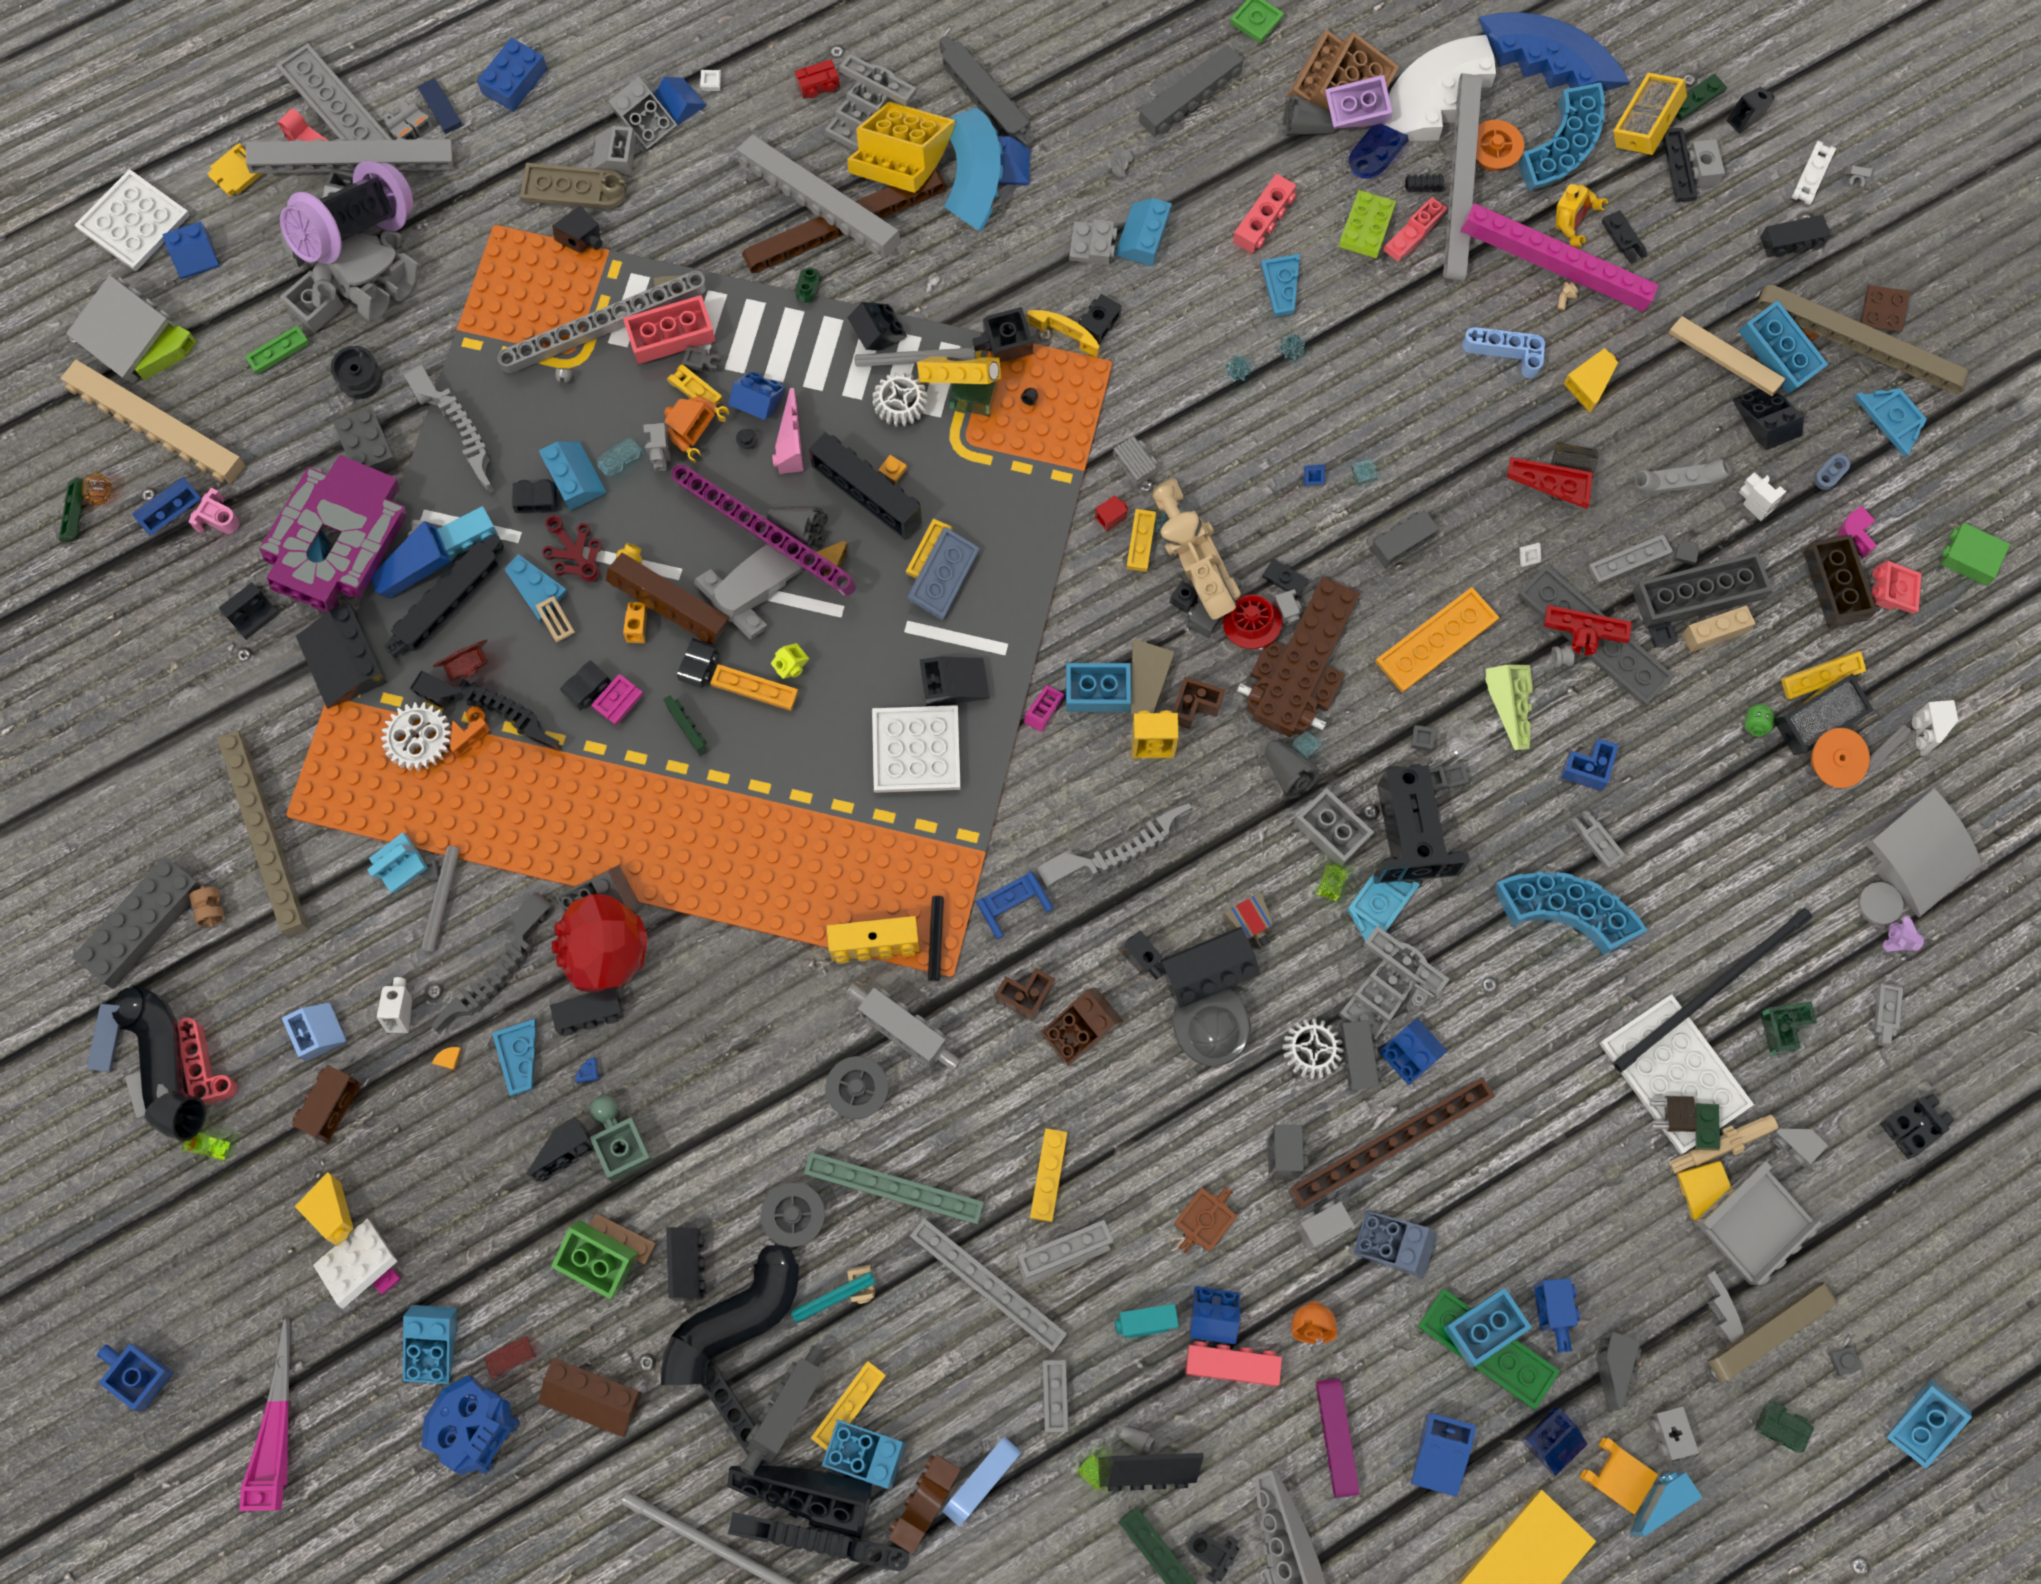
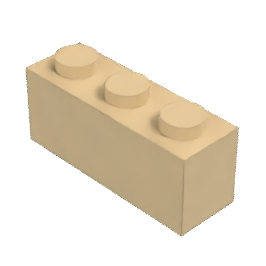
M1746 605L1691 624L1682 635L1692 653L1744 635L1756 623Z

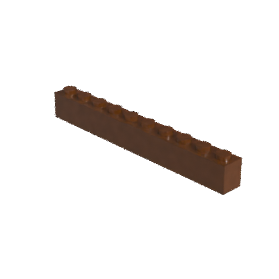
M1484 1077L1294 1185L1288 1190V1193L1300 1211L1486 1104L1495 1095Z

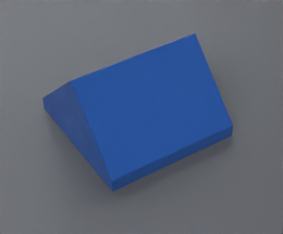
M664 77L654 93V96L676 122L677 126L706 107L704 101L680 77Z

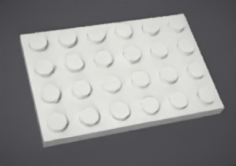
M1671 994L1599 1044L1612 1062H1614L1682 1007ZM1689 1017L1621 1073L1656 1121H1665L1664 1106H1651V1098L1693 1096L1695 1104H1719L1720 1128L1754 1105ZM1662 1129L1680 1155L1695 1146V1132H1667L1666 1129Z

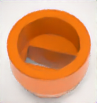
M472 706L466 712L470 723L478 720L480 717L483 720L485 719L483 710L478 706Z

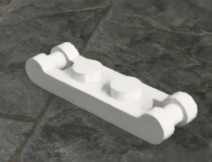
M1821 141L1816 142L1792 194V199H1800L1805 201L1804 204L1810 206L1836 150L1835 147H1827ZM1820 152L1822 154H1825V158L1819 156L1818 153Z

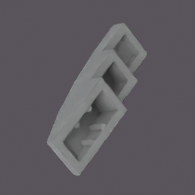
M1712 1271L1701 1277V1279L1714 1296L1713 1299L1707 1302L1720 1320V1323L1714 1326V1329L1725 1345L1728 1346L1745 1333L1726 1288L1716 1272Z

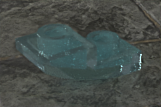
M629 437L606 451L596 460L595 464L608 477L624 470L625 463L641 457L643 450Z

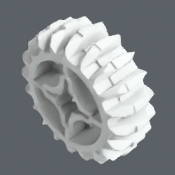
M895 372L893 378L887 375V381L881 379L880 385L875 387L876 392H873L874 400L872 402L873 406L876 407V414H880L881 420L886 419L888 425L892 421H894L896 427L899 423H902L905 427L907 421L913 425L914 418L919 420L921 418L920 414L925 413V407L928 405L926 400L928 395L925 392V386L921 385L919 379L914 380L913 375L907 378L905 372L902 376H898ZM892 391V395L884 401L886 395ZM917 398L915 403L910 408H908V404L913 402V399Z
M1307 1019L1303 1020V1027L1301 1024L1296 1023V1030L1290 1028L1288 1032L1291 1036H1285L1284 1038L1289 1044H1284L1283 1049L1289 1052H1286L1283 1056L1284 1058H1291L1287 1063L1288 1066L1296 1065L1293 1070L1294 1073L1298 1072L1299 1069L1302 1070L1301 1077H1305L1308 1072L1310 1079L1314 1078L1315 1073L1321 1079L1323 1071L1325 1074L1330 1075V1068L1335 1070L1338 1067L1335 1062L1342 1060L1337 1055L1343 1053V1049L1337 1047L1342 1044V1040L1334 1039L1339 1033L1334 1032L1331 1034L1330 1031L1333 1026L1329 1025L1327 1029L1324 1028L1325 1021L1323 1020L1319 1026L1316 1019H1312L1311 1025H1309ZM1310 1033L1308 1042L1295 1044L1299 1036ZM1318 1034L1327 1040L1330 1047L1319 1041ZM1312 1042L1314 1045V1049H1318L1314 1053V1056L1312 1050L1308 1049L1311 1046ZM1296 1051H1298V1053L1304 1054L1307 1057L1308 1064L1304 1063L1298 1057ZM1330 1054L1327 1062L1316 1066L1319 1055Z

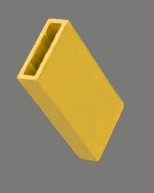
M1536 1490L1456 1584H1561L1595 1544L1596 1540L1543 1490Z

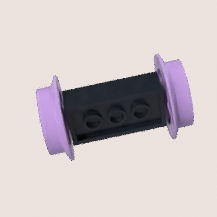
M363 161L354 170L353 184L320 200L307 192H296L290 196L287 207L280 214L281 231L287 244L298 257L307 262L318 261L323 264H330L339 258L342 248L341 241L374 225L391 232L401 229L413 208L412 192L404 176L394 166L388 163Z

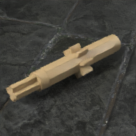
M1770 1114L1735 1130L1732 1125L1726 1127L1721 1132L1719 1151L1692 1149L1687 1154L1669 1161L1670 1169L1676 1174L1694 1165L1698 1166L1730 1151L1737 1155L1744 1151V1145L1778 1130V1124Z

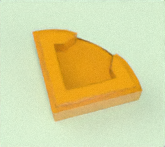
M459 1047L446 1048L435 1056L432 1064L455 1070L462 1049Z

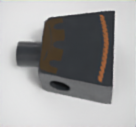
M1141 930L1133 934L1118 948L1140 974L1148 971L1155 980L1164 974L1163 968L1158 963L1162 956ZM1143 955L1148 958V962L1144 961Z

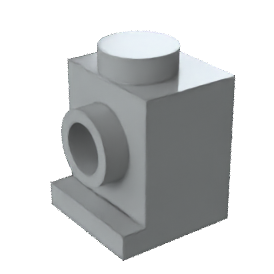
M1295 589L1276 595L1273 605L1276 606L1281 614L1282 626L1285 624L1294 625L1300 621L1301 606L1299 601L1294 599L1296 595Z

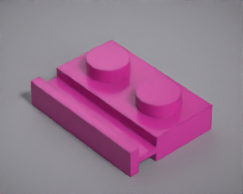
M618 674L591 706L617 726L644 693L622 675Z

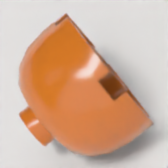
M1308 1302V1304L1299 1307L1292 1316L1291 1334L1293 1333L1294 1339L1304 1343L1316 1344L1315 1339H1323V1343L1331 1342L1337 1337L1336 1317L1329 1308L1321 1305L1320 1302Z

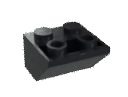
M861 302L847 317L865 350L880 351L907 337L902 324L898 321L893 308L889 304Z

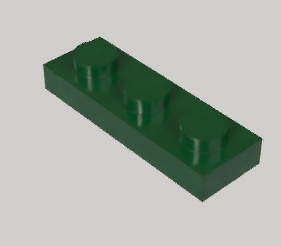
M1714 73L1687 91V97L1676 117L1682 121L1724 93L1727 86Z
M77 477L68 483L58 539L60 541L68 542L77 537L79 533L78 519L82 515L83 508L81 507V502L86 493L84 479Z
M671 695L664 698L666 707L698 755L702 756L707 751L704 745L707 742L701 733L696 734L693 728L696 726L690 716L685 717L682 713L685 709L678 699L674 701Z

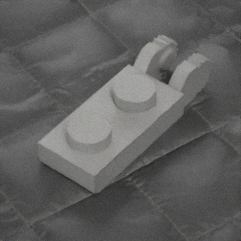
M1583 811L1581 815L1590 828L1586 829L1577 818H1573L1570 821L1576 832L1581 834L1580 837L1606 869H1609L1625 857L1623 851L1599 821L1597 822L1588 811Z

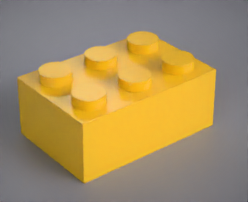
M1168 710L1159 713H1151L1150 711L1134 713L1131 730L1132 759L1174 758L1178 742V713H1172V711Z

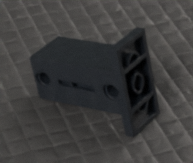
M1413 764L1404 768H1400V766L1389 767L1385 770L1377 788L1391 857L1385 858L1373 875L1374 883L1459 876L1470 861L1469 854L1461 853L1460 851L1446 853L1429 765Z

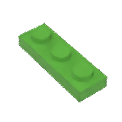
M297 325L247 354L245 358L258 375L310 343Z

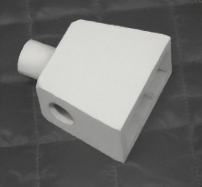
M401 977L393 978L392 986H384L382 988L376 1018L386 1033H409L412 997L405 987L406 979Z

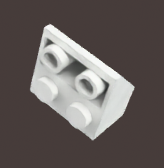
M1954 700L1928 702L1913 715L1912 726L1916 729V746L1920 750L1921 756H1926L1938 746L1958 722Z

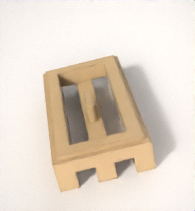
M554 596L535 605L556 643L575 634L574 629ZM552 602L568 629L567 632L563 630L549 603ZM545 606L561 635L557 636L542 607Z

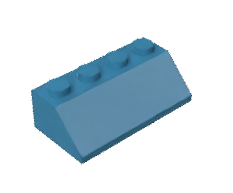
M1778 300L1738 330L1763 364L1786 378L1781 387L1787 394H1790L1828 365Z

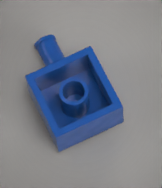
M1571 1278L1544 1280L1534 1284L1540 1331L1552 1330V1332H1555L1557 1353L1571 1352L1569 1330L1572 1327L1578 1326L1577 1321H1580V1312L1574 1303V1298H1576L1575 1284L1571 1283Z
M106 1344L97 1353L98 1358H101L111 1366L99 1381V1384L133 1411L144 1412L174 1374L172 1370L140 1345L129 1344L120 1355Z

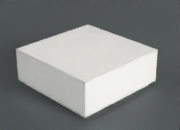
M701 70V91H721V70Z

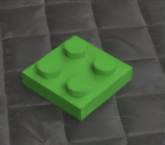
M1246 0L1230 18V24L1261 44L1284 18V13L1265 0Z

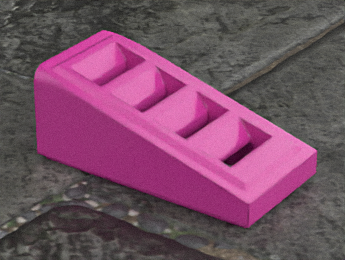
M1046 684L1025 714L1024 723L1043 732L1065 694ZM1048 695L1056 700L1053 701L1045 696Z

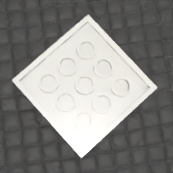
M129 169L75 224V227L136 272L165 242L162 234L178 229L190 214L182 206Z
M958 705L872 708L874 793L960 790Z

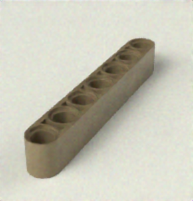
M1820 1282L1710 1357L1707 1362L1719 1382H1725L1827 1312L1838 1302L1827 1284Z

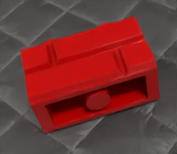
M832 59L794 71L803 99L807 97L815 98L820 93L826 91L833 92L840 87L839 76Z

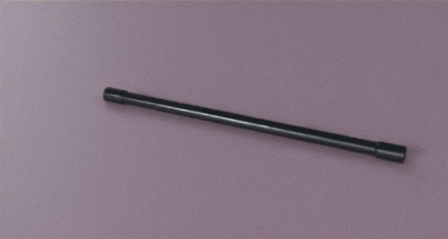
M1806 908L1800 910L1784 926L1632 1049L1613 1062L1614 1068L1620 1073L1625 1071L1642 1054L1795 930L1800 929L1811 920V912Z

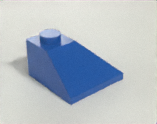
M997 136L998 141L1001 142L1003 153L1000 163L1003 166L1002 179L998 181V184L1029 185L1030 148H1026L1024 144L1012 137Z

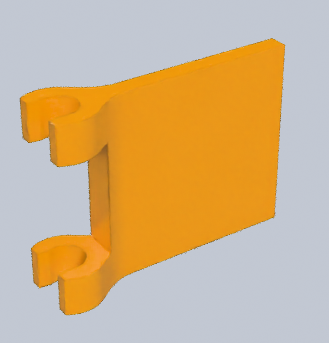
M1602 1437L1598 1445L1610 1453L1598 1475L1590 1470L1583 1469L1579 1477L1635 1515L1658 1474L1624 1451L1611 1439Z

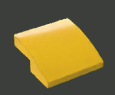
M1719 1160L1677 1173L1682 1195L1686 1197L1690 1216L1693 1220H1697L1731 1187L1723 1165Z

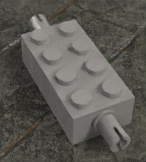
M855 982L847 990L846 993L861 1003L857 1008L861 1019L931 1069L939 1060L953 1072L957 1069L962 1060L946 1050L945 1035L935 1027L933 1030L926 1025L927 1022L916 1014L915 1017L908 1012L909 1008L898 1001L896 1004L890 999L891 995L885 990L880 989L878 991L873 988L868 993Z

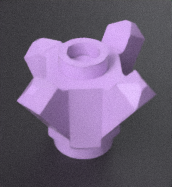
M1909 915L1901 918L1902 924L1892 922L1888 933L1889 939L1885 940L1882 945L1887 952L1899 950L1918 951L1922 947L1924 937L1916 931Z

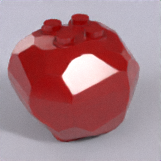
M603 894L586 896L572 902L563 914L562 919L559 922H555L554 931L558 938L552 941V953L557 954V967H561L575 989L593 993L622 987L632 979L638 969L643 968L647 948L645 927L639 915H635L632 910L615 898Z

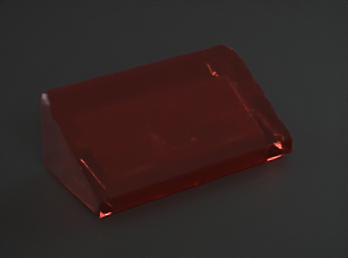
M528 1336L484 1358L490 1378H495L536 1358Z

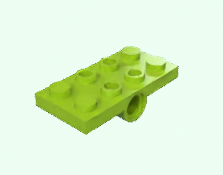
M1358 190L1338 247L1377 258L1396 201Z

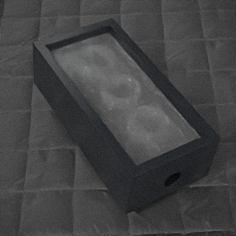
M1852 673L1836 678L1774 718V723L1792 754L1799 755L1812 750L1818 738L1828 730L1847 728L1874 711Z

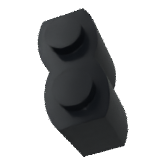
M542 479L535 483L528 480H520L517 483H513L512 507L514 512L524 514L557 511V487L555 482Z
M692 638L677 673L678 680L703 689L704 685L708 684L711 680L712 672L710 670L712 666L716 665L719 661L720 653H718L717 646Z
M590 660L574 676L568 679L560 690L579 710L589 708L593 704L595 696L602 694L611 683V680Z

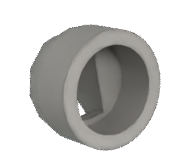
M556 368L555 377L557 381L561 383V379L564 378V383L569 382L572 377V370Z

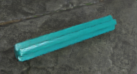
M868 1272L794 1309L791 1313L793 1320L799 1323L874 1285L876 1282L874 1275Z

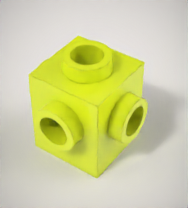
M795 643L780 648L775 653L776 657L771 662V665L783 679L795 678L802 673V668L809 658L800 646Z

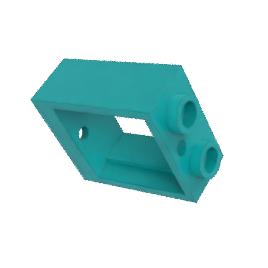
M1175 1303L1120 1312L1118 1318L1114 1321L1116 1334H1121V1339L1175 1331L1179 1327Z

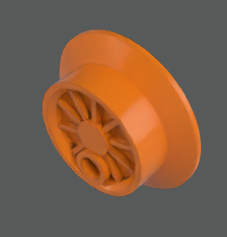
M1488 120L1478 125L1476 162L1481 167L1490 171H1498L1518 162L1524 151V139L1515 126L1502 120Z

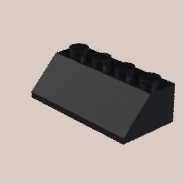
M1242 927L1160 960L1171 996L1180 1008L1261 975L1256 956Z
M1203 1453L1099 1457L1100 1487H1108V1492L1122 1491V1486H1130V1491L1144 1490V1485H1152V1490L1167 1489L1166 1484H1174V1489L1189 1488L1188 1483H1197L1204 1455Z

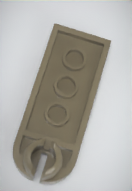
M526 163L520 199L522 202L613 209L624 201L627 186L623 176L613 170Z

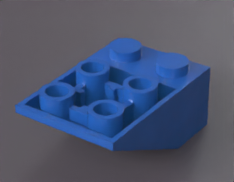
M1433 1413L1426 1414L1411 1484L1457 1497L1472 1450L1476 1426Z

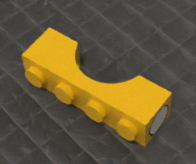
M930 356L917 362L919 382L990 384L1001 379L999 358L981 357L965 361L948 360V357Z

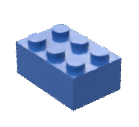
M511 37L479 76L477 83L483 95L514 112L546 72L547 66L542 54Z

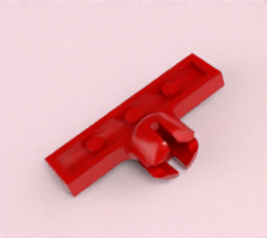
M1547 605L1544 627L1572 633V649L1578 655L1581 654V646L1585 647L1584 656L1596 653L1599 639L1626 644L1630 640L1632 623L1630 621Z

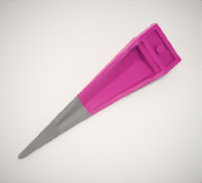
M289 1318L283 1320L276 1365L264 1416L241 1485L239 1511L282 1510L283 1487L287 1485Z

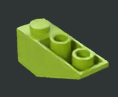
M168 324L139 362L135 371L141 379L146 380L186 358L197 341L189 331L178 325L174 327Z

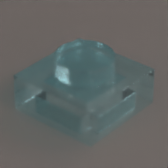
M1371 458L1351 465L1358 485L1378 479V473Z
M1306 731L1291 744V748L1306 759H1309L1322 744Z

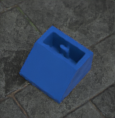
M749 372L733 383L728 405L766 420L773 415L786 387L780 385V382L763 378L757 372Z
M1418 1018L1407 1025L1379 1051L1408 1085L1414 1082L1448 1052Z
M1195 1286L1190 1322V1338L1236 1344L1240 1324V1293Z

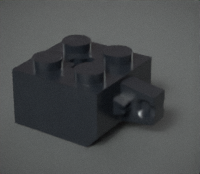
M1022 307L988 315L983 319L984 333L980 337L972 339L975 352L981 350L990 351L992 358H999L1000 362L1033 354V340Z

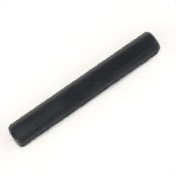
M932 896L928 963V980L931 982L940 980L943 896Z

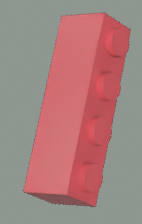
M1194 1341L1193 1345L1188 1346L1185 1375L1279 1386L1282 1357L1276 1356L1277 1352L1263 1351L1262 1354L1253 1353L1254 1349L1240 1348L1239 1351L1230 1350L1231 1346L1217 1345L1216 1348L1207 1347L1208 1343Z

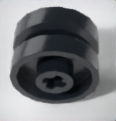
M348 346L341 349L333 357L331 373L341 391L348 397L365 399L374 395L379 390L383 382V373L369 350L361 346Z

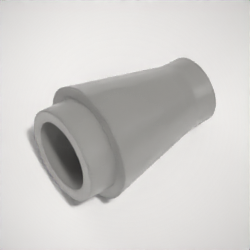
M1127 1426L1123 1427L1119 1439L1126 1442L1140 1455H1149L1156 1438L1151 1436V1433Z

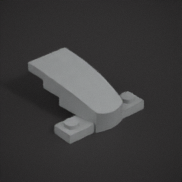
M849 54L839 66V72L858 82L846 94V100L835 111V118L826 127L825 135L857 151L856 128L891 99L907 106L915 96L917 88L896 78L885 67L869 64Z
M766 544L742 562L724 580L719 578L710 569L695 578L694 584L711 600L716 610L728 616V621L733 622L751 640L765 631L767 624L752 608L767 601L770 594L784 587L787 580L802 572V568Z
M1378 926L1363 945L1382 958L1383 961L1339 1014L1347 1022L1369 1020L1375 1030V1037H1372L1374 1042L1392 1019L1414 983L1428 987L1431 993L1435 995L1434 998H1436L1450 980L1427 963L1423 954L1416 948L1403 942L1400 943Z

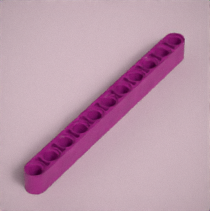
M679 464L673 468L671 472L672 479L681 488L841 595L849 596L854 593L856 583L848 573L687 466ZM687 474L684 479L680 480L682 475ZM702 484V487L696 490L697 486ZM718 495L717 499L712 501V498ZM734 505V508L731 511H728V508ZM750 516L748 521L743 522L745 517ZM766 526L765 531L762 532V533H759L760 529H761L762 527ZM782 537V541L775 544L776 540ZM795 548H799L796 554H792ZM815 558L814 563L812 565H808V562L811 559ZM832 569L828 576H824L827 570ZM848 580L845 587H840L843 581Z

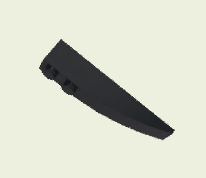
M730 1466L728 1488L753 1499L759 1497L765 1500L767 1505L776 1509L779 1506L788 1510V1515L797 1518L799 1515L810 1520L809 1524L814 1527L857 1538L862 1537L873 1484L804 1468L758 1466L754 1475H750L740 1468L741 1466Z

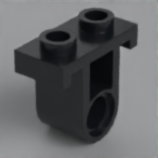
M1195 1533L1187 1541L1189 1553L1215 1570L1212 1576L1206 1575L1205 1578L1213 1584L1217 1580L1221 1582L1228 1570L1225 1568V1565L1229 1559L1234 1560L1240 1549L1237 1547L1239 1541L1228 1536L1227 1541L1230 1544L1226 1548L1203 1533ZM1201 1538L1205 1541L1206 1547L1204 1551L1198 1553L1194 1550L1193 1543L1196 1539Z

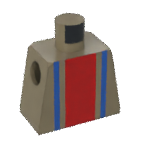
M1261 893L1224 912L1223 919L1232 930L1242 927L1249 942L1255 940L1260 949L1272 943L1266 932L1272 929L1273 922Z

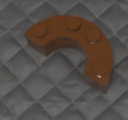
M931 1454L924 1466L928 1469L927 1472H922L916 1482L919 1488L915 1494L910 1493L904 1503L907 1507L900 1519L895 1518L889 1528V1531L892 1532L889 1540L912 1554L931 1526L952 1489L956 1477L961 1471L959 1467L937 1454L936 1456Z

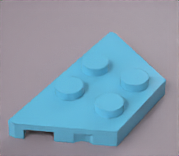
M1373 875L1370 877L1347 909L1364 941L1368 939L1377 926L1385 932L1416 891L1420 885L1419 883L1399 881L1375 884Z

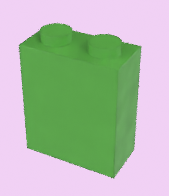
M1963 522L1958 528L1954 527L1948 538L1951 540L1950 544H1947L1941 553V556H1943L1941 565L1988 586L1996 578L2010 544Z

